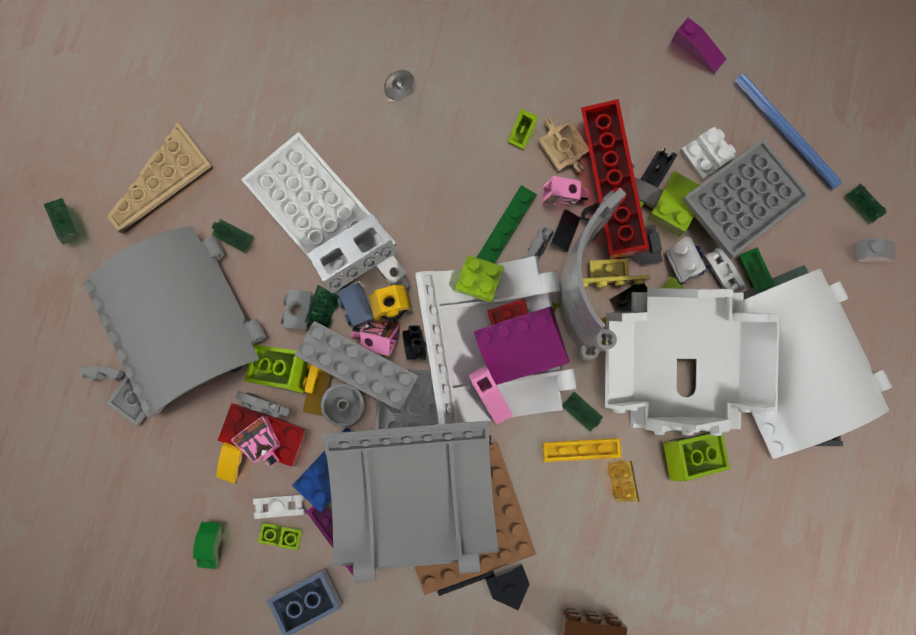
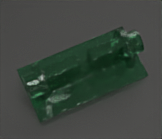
M860 183L846 196L874 223L879 217L885 215L887 210Z
M222 219L218 223L214 222L212 225V229H214L213 237L243 252L246 251L253 238V235Z
M573 392L562 405L590 432L601 423L603 418L576 392Z

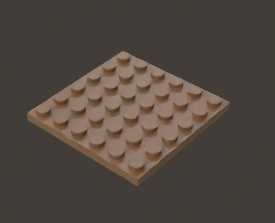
M498 442L489 444L499 552L479 554L480 572L459 574L458 563L414 566L424 595L537 555Z

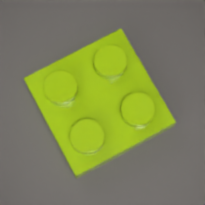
M467 255L455 287V292L492 303L504 271V266Z

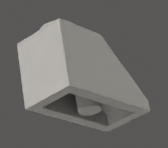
M865 238L856 243L857 261L895 262V242L886 238Z

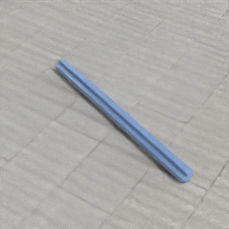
M741 74L736 79L737 84L833 189L837 188L842 183V180L745 74Z

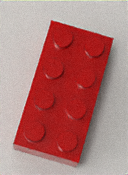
M231 403L217 441L236 446L231 439L264 416L269 419L281 445L273 451L279 459L278 462L291 467L296 466L309 429L242 405Z

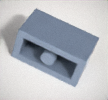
M359 282L338 291L340 297L337 298L341 309L345 307L347 314L344 316L349 326L352 325L358 328L365 325L369 320H375L372 309Z

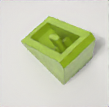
M521 108L508 142L525 149L537 125L539 116Z

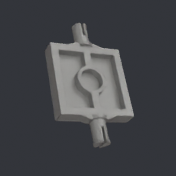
M238 391L236 399L242 401L241 405L258 412H265L277 418L279 415L287 416L290 410L249 392Z

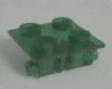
M318 285L305 322L312 325L315 321L328 328L331 324L334 310L337 307V298L339 296Z

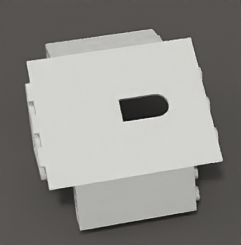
M651 288L647 289V292H632L631 312L606 313V329L615 333L617 342L613 348L606 351L605 408L613 409L615 413H625V410L630 411V427L645 428V430L653 431V434L665 435L666 431L676 430L682 431V435H694V432L708 431L710 435L721 436L723 432L730 431V429H741V412L748 413L753 410L759 415H769V412L777 410L779 314L743 312L744 293H733V289ZM677 359H696V389L689 397H683L677 392Z

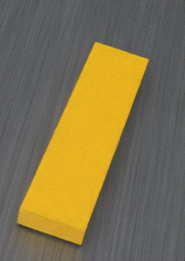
M620 438L542 442L543 462L622 458Z

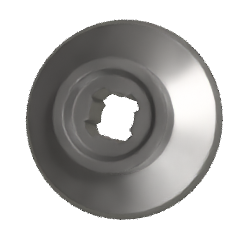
M407 70L392 72L384 83L386 96L392 100H401L408 96L414 88V76Z

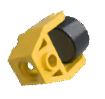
M392 285L377 289L369 295L373 317L376 321L381 320V316L385 321L399 322L405 317L407 310L408 312L413 311L409 294L404 285Z

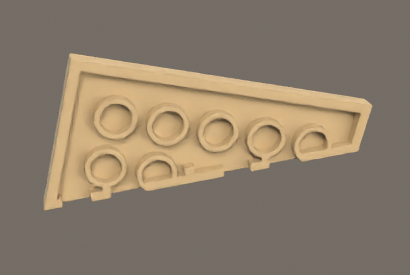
M178 121L170 135H167L163 140L164 143L159 150L154 152L140 171L137 180L131 183L128 192L123 198H120L107 216L118 232H123L212 167Z

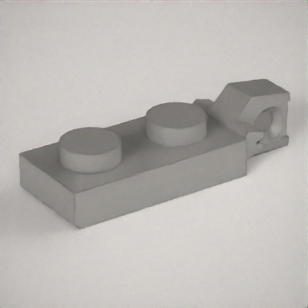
M543 225L537 232V239L531 242L526 256H523L521 259L538 256L539 260L547 248L548 241L554 234L553 230Z

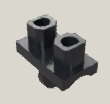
M410 325L408 330H403L402 332L406 359L415 360L420 358L426 360L427 355L422 330L419 325Z

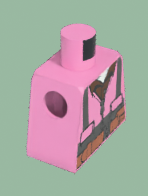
M552 176L543 185V204L572 206L579 200L587 201L589 198V189H582L581 181Z
M369 320L364 328H353L352 339L360 340L361 346L374 353L390 356L399 340V322Z
M262 416L231 439L254 463L264 459L267 465L271 467L279 461L273 451L281 445L267 417Z

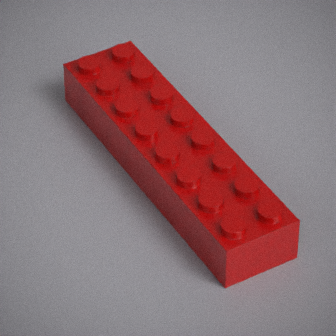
M619 99L582 107L581 112L599 203L603 201L602 199L610 191L615 193L621 188L626 193V196L604 226L610 258L615 259L649 252Z

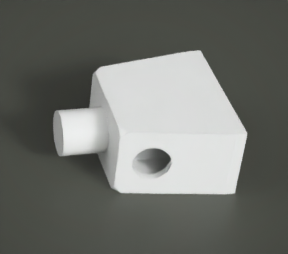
M394 256L375 266L391 286L396 284L404 285L405 288H408L411 285L404 277L407 272ZM391 269H395L398 273L396 277L389 273Z

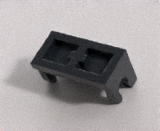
M661 148L660 151L656 152L640 180L658 188L678 154L674 152L667 154L665 152L666 148Z

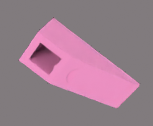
M486 366L468 375L496 425L513 416Z

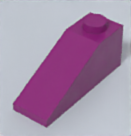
M689 17L678 28L671 40L714 74L727 59L704 29Z

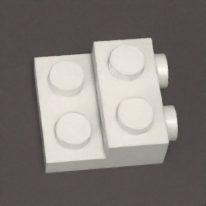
M715 126L680 150L701 181L730 163L736 157L734 155L736 153L735 148L731 144L727 145L724 140L725 135L721 129L717 130Z

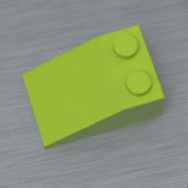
M673 171L647 219L680 237L686 232L694 217L681 199L700 184Z
M253 344L259 360L248 364L245 382L304 393L305 388L302 387L305 376L308 377L309 369H307V362L295 357L297 350Z
M706 433L663 442L670 481H689L730 470L723 433L721 436Z

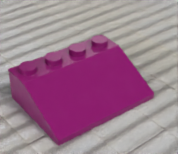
M552 306L473 331L480 353L496 385L570 363Z

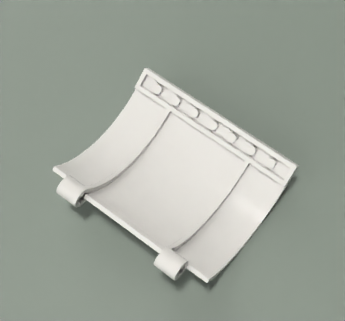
M538 256L498 263V265L504 266V271L492 303L455 292L462 269L420 271L415 273L439 424L493 421L468 376L486 366L473 331L491 326L487 310L525 298L529 313L552 306L550 293L560 291L558 273L554 271L540 274ZM562 365L497 385L513 414L512 417L561 411L563 407L560 391L577 388L574 369L563 370Z
M821 269L747 298L743 302V312L779 314L777 410L769 412V415L756 414V411L751 410L773 459L843 435L879 418L889 411L881 392L892 388V385L884 369L873 371L840 304V302L849 299L841 281L829 286Z

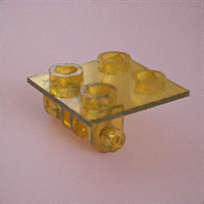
M632 461L610 462L609 475L612 479L615 501L639 502Z

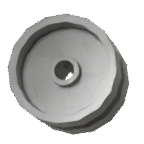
M340 383L326 390L322 396L320 406L322 415L329 423L334 426L349 427L362 420L366 413L367 404L365 396L360 390L348 384ZM341 402H345L347 404L345 409H341Z

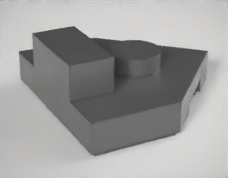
M655 225L645 226L649 252L629 256L637 260L641 265L660 263L663 260L659 232H656Z

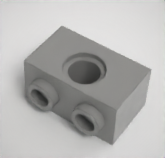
M288 289V294L284 296L285 313H282L281 324H283L285 329L309 331L314 300L312 292ZM301 306V312L298 315H293L294 307Z

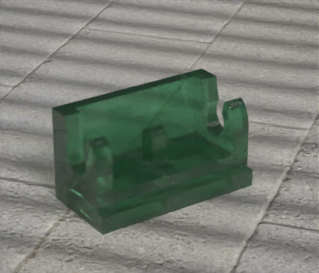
M60 198L45 203L44 207L59 241L64 244L67 243V238L69 237L76 239L78 237L76 234L77 230L64 199Z

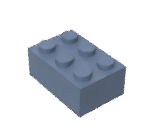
M326 569L315 573L267 600L283 635H292L339 610L343 605Z

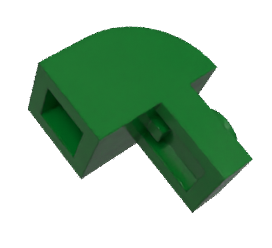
M201 521L193 547V559H196L198 568L217 569L219 565L218 547L222 540L221 523Z

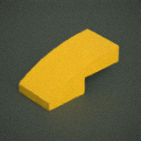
M223 443L218 460L216 478L233 484L236 482L238 466L242 461V451L237 446Z

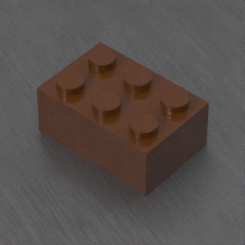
M567 610L566 613L561 612L559 635H627V627L618 619V616L606 615V618L598 617L597 613L587 612L586 615H580L575 610Z

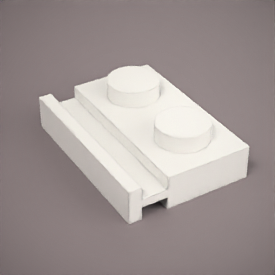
M686 236L675 244L671 250L665 252L679 282L685 284L688 279L694 278L706 269L690 237Z

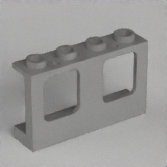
M371 214L312 250L307 255L328 290L333 293L398 251L374 214ZM378 234L382 240L381 243L362 253L358 245ZM344 254L348 263L333 273L328 274L324 266Z

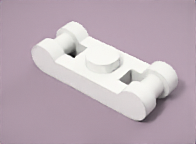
M720 247L715 248L712 253L703 255L704 261L709 265L723 289H733L734 293L746 288L744 281L731 260ZM719 258L721 263L717 264L715 259ZM733 279L734 284L730 285L728 280Z
M299 494L253 499V505H255L254 519L304 515L305 509L302 508L304 497ZM289 502H294L295 509H290ZM263 504H268L269 511L263 512Z

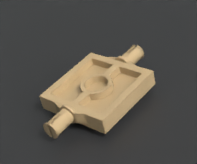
M549 117L548 120L544 121L549 132L538 140L539 144L558 172L567 166L573 165L578 174H580L585 169L579 160L590 153L589 147L571 120L563 125L555 126L551 117Z

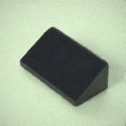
M564 209L550 246L568 252L581 217Z

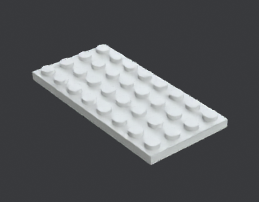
M299 132L241 179L307 257V254L371 215ZM376 234L359 244L358 248L362 253H365L380 244L382 240ZM388 234V236H389L390 239L392 240L393 244L395 245L396 242H395V241L392 239V237ZM343 254L325 265L324 268L328 274H331L346 265L348 260ZM346 284V285H344L343 287L339 288L337 291L342 290V289H343L344 287H346L348 284Z

